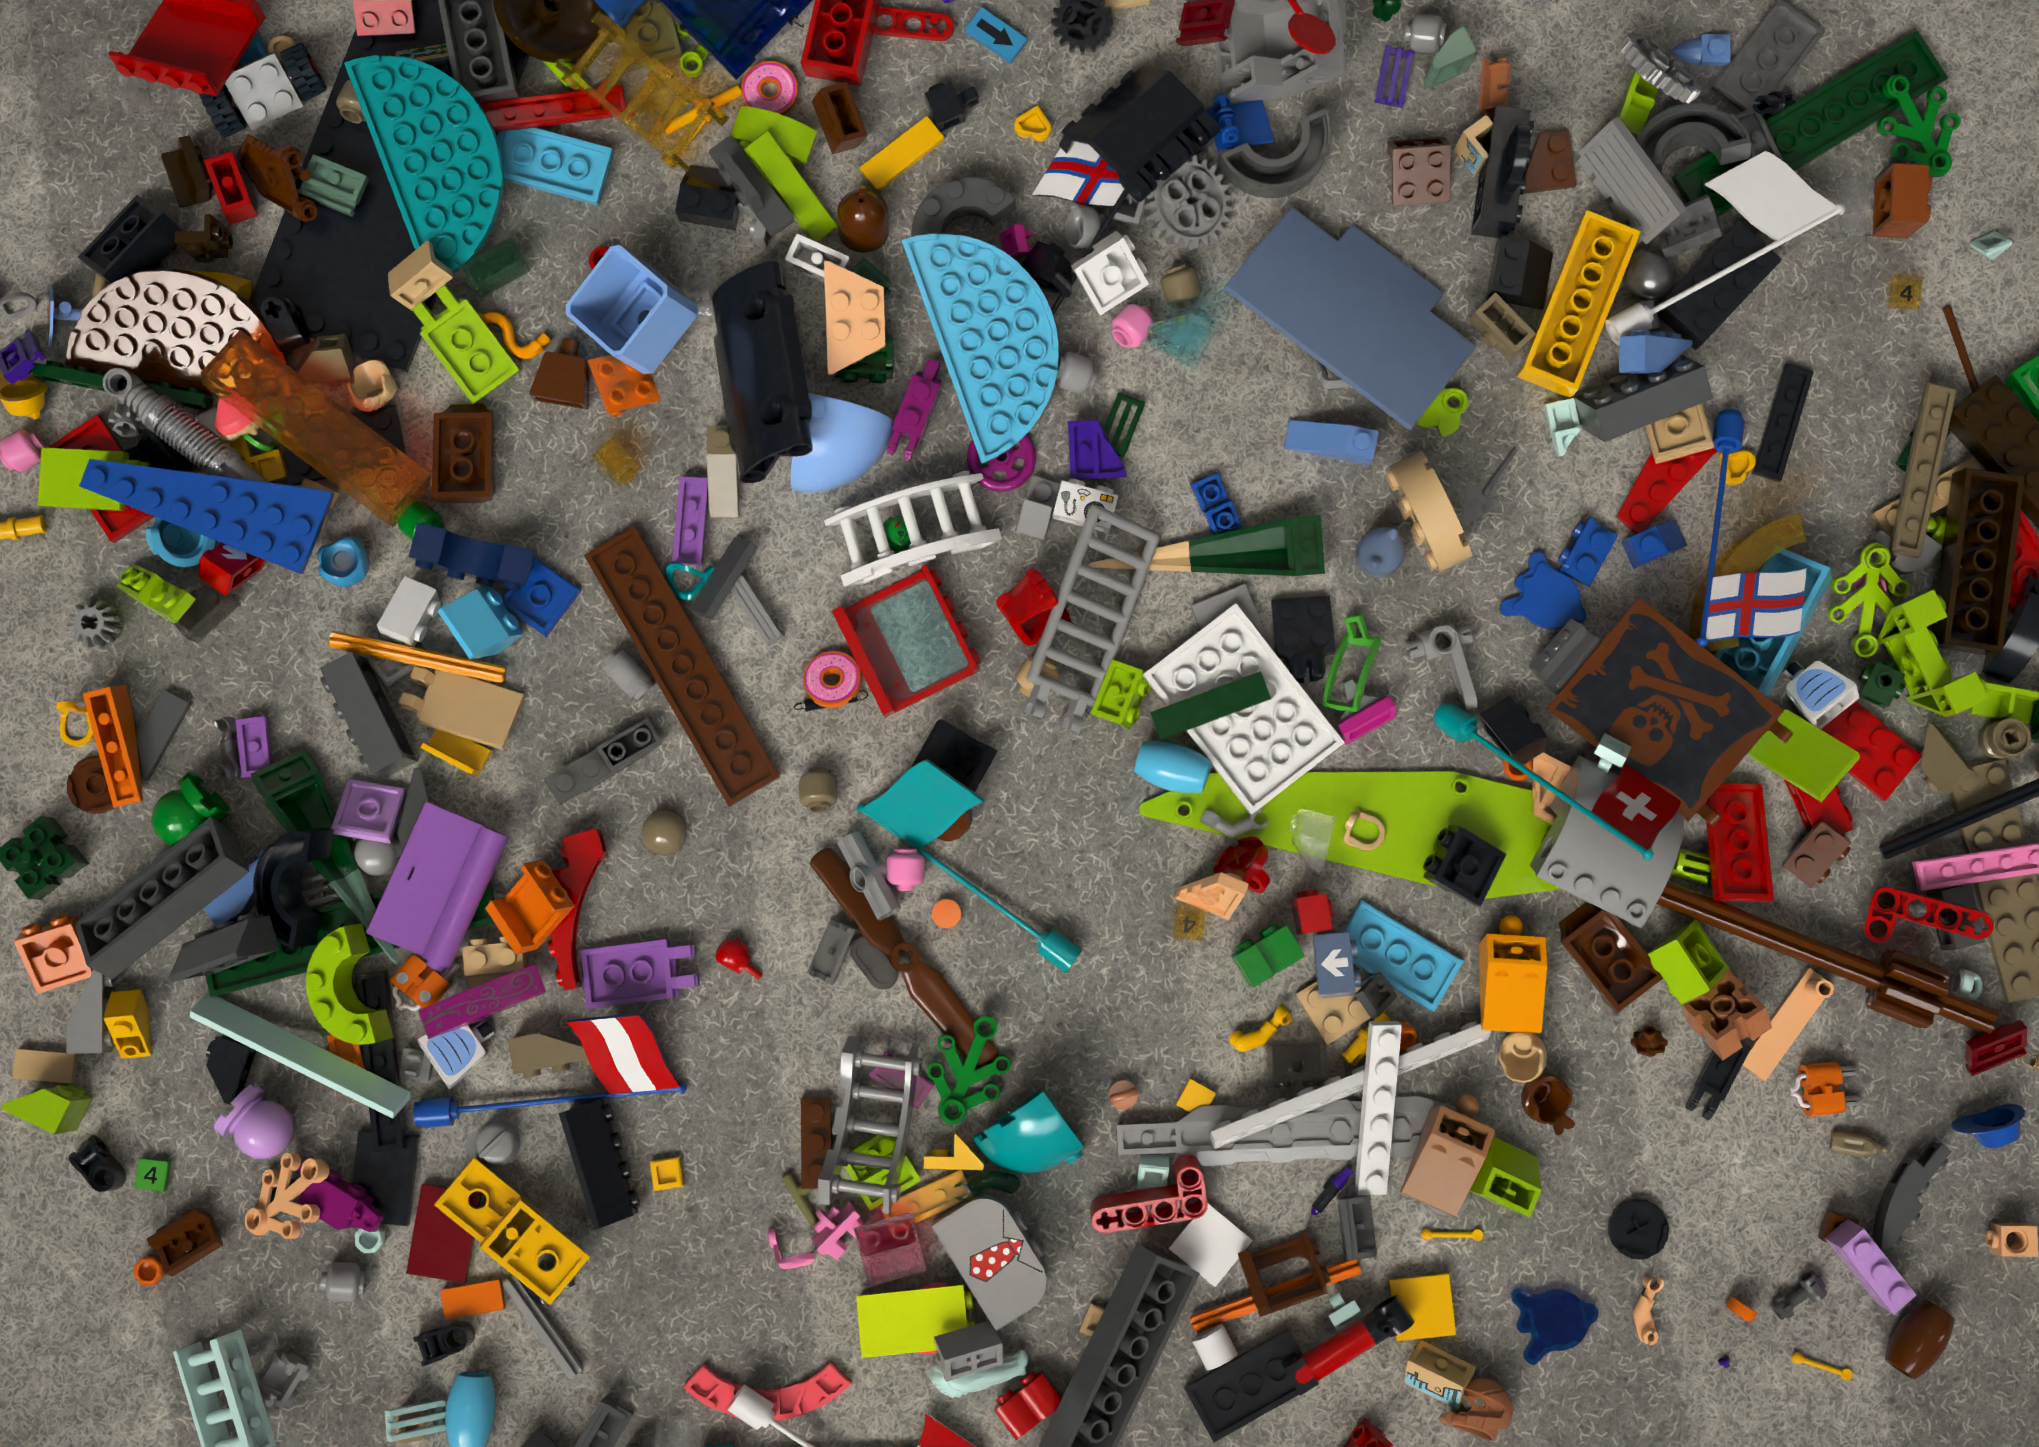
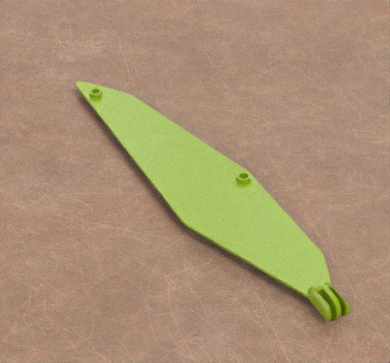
M1453 771L1306 772L1262 806L1260 809L1263 811L1254 816V822L1258 825L1269 822L1266 827L1261 829L1253 828L1240 835L1231 837L1241 839L1253 836L1259 838L1268 847L1438 887L1423 878L1426 872L1423 865L1426 858L1431 854H1435L1439 846L1436 842L1439 832L1444 828H1448L1449 825L1463 827L1507 854L1485 899L1562 890L1537 877L1530 866L1531 861L1541 846L1544 835H1547L1552 826L1533 815L1532 790ZM1210 773L1208 775L1202 793L1169 791L1143 802L1139 806V813L1144 817L1222 836L1227 835L1199 821L1204 811L1209 810L1232 825L1248 818L1250 815L1218 773ZM1456 783L1464 785L1465 790L1463 793L1456 791ZM1186 806L1189 809V814L1186 816L1180 815L1178 808ZM1362 810L1381 821L1385 829V837L1378 848L1364 851L1344 843L1343 838L1347 830L1345 825L1352 811ZM1357 818L1350 836L1363 844H1372L1379 837V829L1374 823ZM1680 848L1670 876L1707 885L1708 877L1682 870L1705 874L1710 873L1711 868L1709 865L1685 859L1686 857L1710 862L1709 855Z

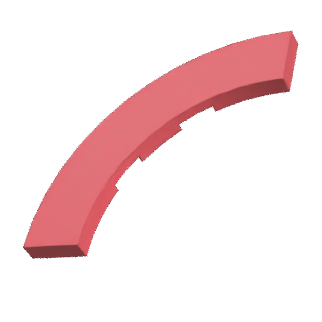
M830 1361L815 1375L797 1384L775 1389H751L774 1404L772 1411L775 1412V1416L773 1419L785 1420L801 1416L829 1403L849 1387L852 1381ZM704 1364L688 1380L683 1388L708 1407L736 1417L727 1408L742 1385L724 1379Z

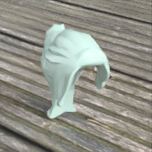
M1019 1350L1015 1355L1003 1358V1365L947 1382L944 1379L937 1358H935L934 1364L930 1368V1379L941 1393L946 1396L948 1395L952 1399L954 1397L960 1398L962 1395L967 1396L969 1392L984 1390L990 1386L1008 1381L1013 1377L1019 1375L1026 1376L1024 1367L1028 1364V1356L1025 1350Z

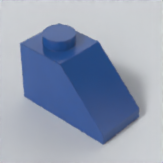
M1676 520L1652 527L1622 542V546L1633 569L1687 546Z

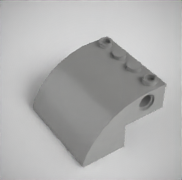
M1234 0L1229 29H1225L1224 33L1227 37L1226 41L1215 42L1220 93L1228 96L1230 103L1272 100L1294 95L1318 87L1346 72L1347 60L1344 55V31L1341 26L1340 0H1296L1304 13L1317 16L1332 29L1336 37V45L1327 54H1315L1307 51L1291 37L1288 30V21L1296 13L1287 0Z
M1578 755L1559 790L1591 811L1600 794L1619 775L1610 770L1606 773L1597 767L1598 764ZM1556 795L1549 807L1556 813L1557 817L1530 863L1536 876L1642 928L1672 873L1682 842L1685 816L1679 812L1677 813L1673 821L1657 836L1651 848L1654 853L1653 857L1650 860L1643 859V854Z

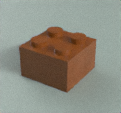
M1893 163L1875 180L1872 237L1907 239L1929 221L1931 205L1928 204V193L1932 187L1929 165Z

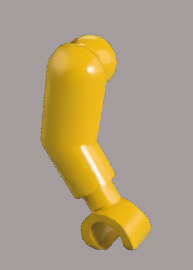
M1281 1003L1277 1007L1274 1017L1270 1021H1266L1259 1030L1247 1034L1241 1031L1233 1032L1229 1038L1230 1044L1240 1052L1265 1045L1278 1031L1277 1027L1280 1024L1285 1026L1291 1022L1292 1017L1288 1012V1008Z

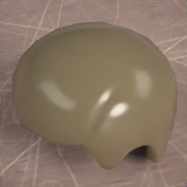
M662 808L652 812L642 828V839L645 846L654 854L664 856L677 852L686 840V822L684 818L672 809Z

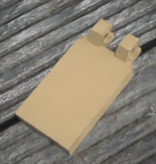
M414 666L410 678L413 679V684L425 687L427 690L423 700L415 695L403 692L399 704L402 705V710L416 714L422 725L504 751L525 698L524 694L465 675L436 669L433 674L429 670Z

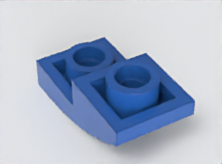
M1213 472L1190 483L1193 494L1213 535L1234 531L1243 527L1217 472Z

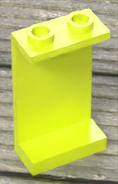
M967 1285L856 1296L861 1358L937 1350L934 1344V1336L975 1325V1321L970 1322L969 1309H974L972 1291H967Z

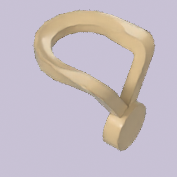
M1362 810L1351 812L1345 825L1347 830L1343 838L1344 843L1364 851L1378 848L1385 837V829L1381 821ZM1357 818L1370 821L1378 827L1379 837L1374 843L1363 844L1350 836Z

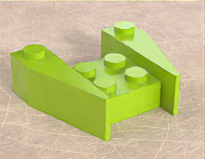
M1933 589L1891 608L1877 641L1879 645L1885 644L1894 664L1900 667L1898 671L1905 674L1903 682L1906 684L1905 686L1910 696L1906 697L1907 701L1936 714L1948 717L1988 700L1989 697L1986 693L1988 691L1987 685L1977 675L1976 671L1952 678L1950 674L1952 672L1951 666L1941 656L1937 648L1938 641L1936 636L1927 628V626L1948 617L1945 612L1946 604L1943 598L1936 594Z

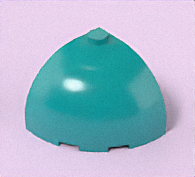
M1044 1087L972 1138L974 1144L990 1162L1004 1170L1020 1174L1043 1172L1064 1161H1067L1070 1165L1084 1155L1081 1150L1085 1148L1082 1140Z

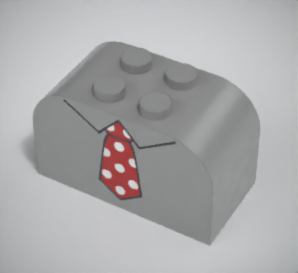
M979 1193L936 1218L931 1227L997 1331L1040 1302L1046 1290V1267L1041 1258L1044 1255L1043 1249L1035 1236L1029 1238L1025 1230H1027L1026 1226L1028 1225L1019 1210L1013 1213L1006 1201L997 1195Z

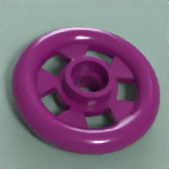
M1026 434L1019 441L1021 445L1016 451L1011 447L1004 452L1007 455L1005 461H998L995 457L988 461L989 466L981 468L978 460L979 455L972 439L967 451V464L971 475L982 473L984 479L978 481V483L992 491L1005 492L1020 487L1030 478L1035 468L1036 451L1032 440ZM1016 458L1024 460L1020 472L1012 469ZM994 470L998 472L1006 471V480L993 479Z

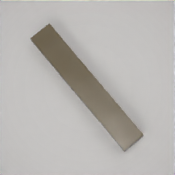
M1930 382L1924 385L1889 551L1892 553L1916 559L1921 557L1957 389Z

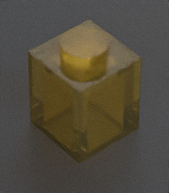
M614 437L591 455L617 486H620L622 483L624 485L629 484L638 475L636 471L640 469L639 465Z

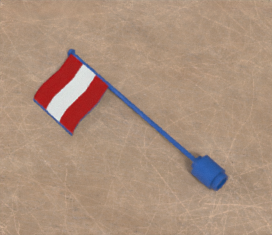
M640 1013L567 1020L566 1023L580 1039L593 1072L607 1092L459 1107L458 1101H453L452 1096L422 1098L421 1102L414 1103L413 1114L416 1126H423V1128L453 1126L455 1119H459L460 1113L676 1091H681V1094L686 1092L687 1086L683 1082H678L666 1064L652 1029Z

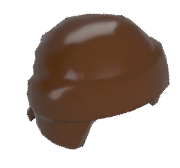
M1541 1073L1537 1079L1526 1082L1521 1093V1104L1525 1113L1532 1120L1542 1124L1553 1125L1554 1132L1558 1136L1563 1133L1564 1128L1571 1129L1576 1125L1565 1114L1572 1103L1573 1093L1560 1077L1550 1073Z

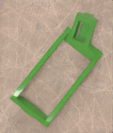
M1355 613L1344 618L1348 632L1343 637L1332 662L1324 690L1322 706L1351 712H1358L1360 709L1366 680L1374 658L1381 646V637L1369 636L1362 613ZM1353 622L1358 623L1361 633L1358 637ZM1348 644L1371 647L1361 671L1353 704L1330 700L1336 674Z

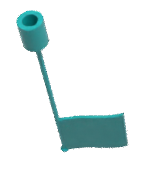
M925 759L908 769L887 792L867 805L865 803L857 805L858 813L862 811L911 848H916L918 853L1039 940L1036 945L1040 948L1037 953L1064 973L1068 972L1082 952V948L1055 929L1051 933L1047 930L1043 934L1039 933L921 848L942 835L966 811L984 802L983 798L933 762Z

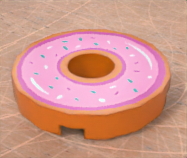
M763 61L752 66L745 73L741 83V95L746 106L786 115L795 106L797 101L798 83L793 72L786 65L776 61ZM768 83L775 84L778 87L777 93L771 97L765 96L762 93V88Z
M838 651L823 652L812 658L806 666L803 674L804 689L808 696L819 706L826 708L842 707L848 704V701L853 697L855 698L860 691L862 684L860 668L856 661L846 653ZM831 674H837L840 676V681L835 685H827L825 683L826 677Z

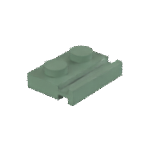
M313 154L307 167L311 177L308 181L302 182L300 189H297L298 194L353 217L354 209L360 202L369 178L364 174Z

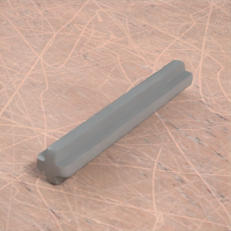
M511 1275L502 1283L503 1287L566 1376L573 1378L582 1371V1365L539 1304L535 1303L534 1297L529 1293L527 1287L515 1276Z

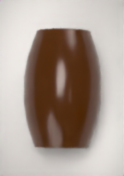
M1923 1300L1902 1318L1894 1330L1888 1343L1885 1361L1913 1380L1917 1379L1938 1361L1946 1349L1952 1335L1955 1319L1934 1303Z

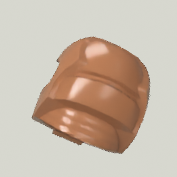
M1475 1378L1470 1380L1463 1394V1397L1471 1403L1470 1410L1458 1413L1444 1412L1439 1417L1443 1425H1449L1450 1427L1469 1432L1488 1441H1495L1499 1429H1508L1513 1418L1511 1414H1513L1514 1406L1507 1392L1496 1381L1489 1378ZM1475 1398L1484 1401L1485 1406H1477Z

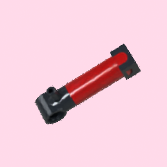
M1394 1295L1378 1304L1369 1314L1302 1355L1298 1353L1282 1363V1366L1301 1396L1319 1385L1317 1381L1385 1339L1406 1331L1415 1321L1400 1296Z

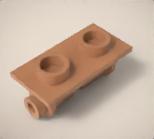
M1483 58L1480 74V99L1478 102L1479 114L1482 116L1487 115L1490 117L1496 105L1508 107L1509 89H1500L1501 86L1510 84L1511 64L1508 58H1498L1497 63Z

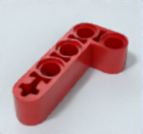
M1883 886L1876 890L1872 897L1864 926L1866 936L1871 941L1879 943L1890 938L1894 931L1897 917L1974 939H1984L1993 932L1994 920L1989 913L1983 910L1893 886ZM1885 891L1892 893L1896 899L1895 905L1890 908L1883 907L1878 900L1880 893ZM1913 900L1923 901L1927 907L1926 913L1921 916L1913 915L1909 910L1910 902ZM1945 908L1953 909L1957 913V921L1953 924L1943 923L1939 917L1940 911ZM1963 912L1970 913L1967 917L1968 920L1977 921L1978 917L1985 918L1984 923L1989 925V928H1983L1981 933L1976 932L1975 926L1968 923L1965 924V929L1959 928L1963 920ZM1876 920L1885 922L1888 932L1883 936L1873 934L1871 923Z
M1187 1154L1176 1159L1174 1163L1176 1184L1095 1198L1090 1205L1093 1227L1100 1233H1111L1202 1217L1207 1211L1208 1203L1204 1176L1199 1160L1195 1156ZM1185 1170H1195V1173L1191 1176L1182 1175ZM1191 1197L1199 1198L1196 1203H1186ZM1161 1202L1170 1203L1166 1208L1156 1207ZM1133 1206L1140 1208V1210L1135 1213L1127 1212V1210ZM1120 1209L1121 1215H1117L1116 1210ZM1101 1213H1107V1216L1101 1217Z

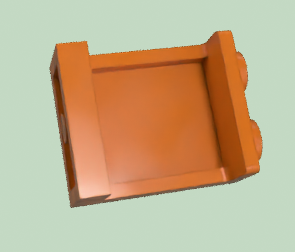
M544 860L524 863L521 866L524 875L509 893L502 899L491 900L485 907L515 954L537 950L575 906Z

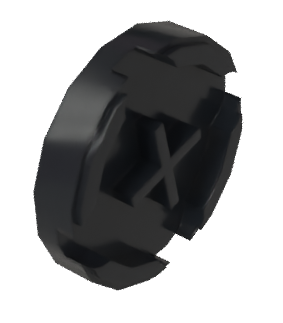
M1631 1199L1622 1202L1613 1210L1608 1220V1235L1612 1245L1619 1253L1631 1259L1644 1260L1656 1253L1658 1254L1668 1240L1669 1225L1667 1219H1665L1658 1206L1647 1200Z

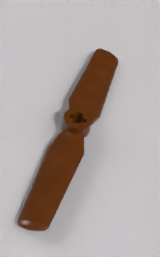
M825 848L817 852L811 859L810 866L867 942L888 956L892 968L901 972L910 997L943 1034H951L954 1037L955 1047L966 1059L975 1037L973 1030L975 1019L940 972L920 960V953L917 947L904 941L897 922L892 916L883 920H877L864 893L856 891L852 886L849 876L850 869L831 848ZM900 950L903 953L907 951L911 953L909 958L910 965L905 962L900 964L897 961L900 958L898 953ZM990 1039L986 1040L975 1069L993 1062L994 1058L998 1055V1050Z

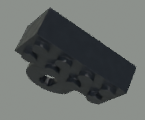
M1496 105L1489 117L1493 122V126L1483 142V148L1489 157L1479 173L1471 235L1500 238L1501 235L1508 236L1510 231L1514 232L1516 223H1520L1523 206L1518 205L1519 197L1524 194L1526 187V177H1523L1530 158L1529 144L1534 128V121H1530L1531 110Z

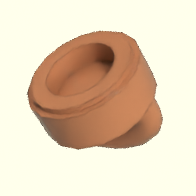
M1118 1080L1109 1089V1100L1117 1109H1129L1137 1102L1138 1090L1132 1082Z

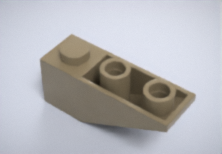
M543 1032L507 1039L513 1074L523 1073V1078L541 1075L540 1069L552 1067V1072L570 1069L569 1063L581 1061L582 1067L590 1065L582 1044Z

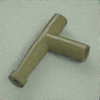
M790 1172L781 1179L809 1222L812 1230L819 1220L805 1195L814 1189H802L801 1184H798L794 1175Z

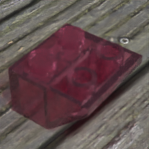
M912 1211L853 1228L869 1287L928 1270V1261Z

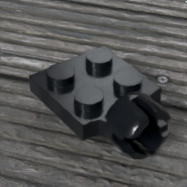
M1330 595L1271 600L1276 655L1279 659H1287L1290 673L1297 682L1305 683L1304 677H1307V667L1309 668L1310 682L1323 679L1326 672L1324 658L1327 655H1335L1336 652Z

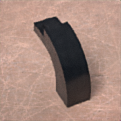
M2030 575L2022 583L2015 612L2006 627L2003 652L1985 656L1982 672L2008 684L2020 674L2039 648V579Z

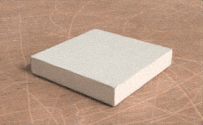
M1208 1203L1206 1213L1200 1218L1190 1220L1168 1248L1216 1287L1238 1260V1253L1245 1251L1253 1240Z

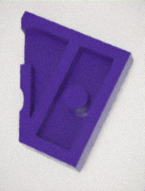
M1098 420L1068 421L1071 479L1127 477L1125 467Z

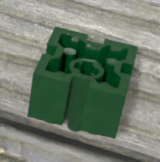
M40 816L22 830L26 835L24 839L12 838L0 847V862L7 871L18 872L20 876L14 881L28 899L42 900L60 886L56 879L59 877L71 878L89 864L75 845L64 844L62 840L68 837V835L53 817Z

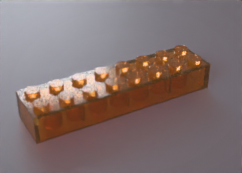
M241 330L233 336L201 371L202 382L205 387L236 408L249 420L390 526L394 527L413 502H416L430 486V472Z

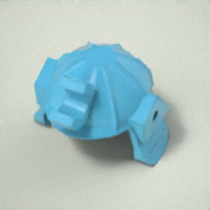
M155 517L152 527L145 528L146 542L153 554H158L169 564L178 567H191L199 564L202 554L208 549H214L216 540Z

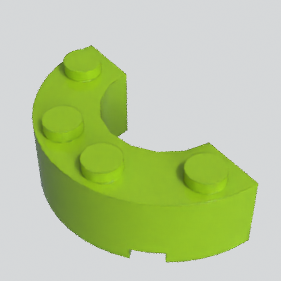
M362 923L343 926L328 934L315 948L306 974L307 997L318 1022L334 1037L347 1043L359 1045L372 1044L394 1038L386 1009L374 1010L366 1007L357 999L352 988L354 966L362 956L370 952Z

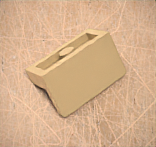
M426 241L388 273L390 296L411 311H413V307L420 302L423 303L436 290L453 278L452 270L435 258L431 242Z

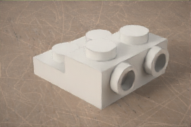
M1117 231L1093 245V252L1071 265L1100 316L1149 285L1144 276L1148 273L1145 265L1140 258L1135 259L1132 251L1135 250L1133 243L1127 235L1121 236Z

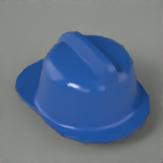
M2017 1104L1998 1105L1985 1112L1958 1117L1953 1120L1951 1126L1960 1133L1974 1134L1980 1144L1995 1149L2020 1138V1121L2025 1117V1110Z

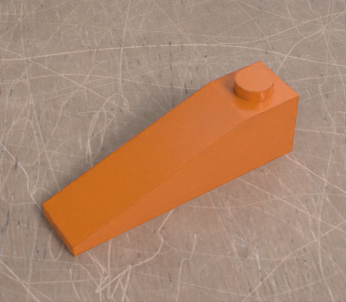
M126 685L110 686L83 693L113 808L143 801L134 713Z

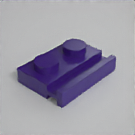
M29 329L25 331L26 336L23 339L17 337L0 351V369L3 377L12 385L18 380L26 379L32 373L35 367L34 361L38 358L41 361L45 359L37 337Z

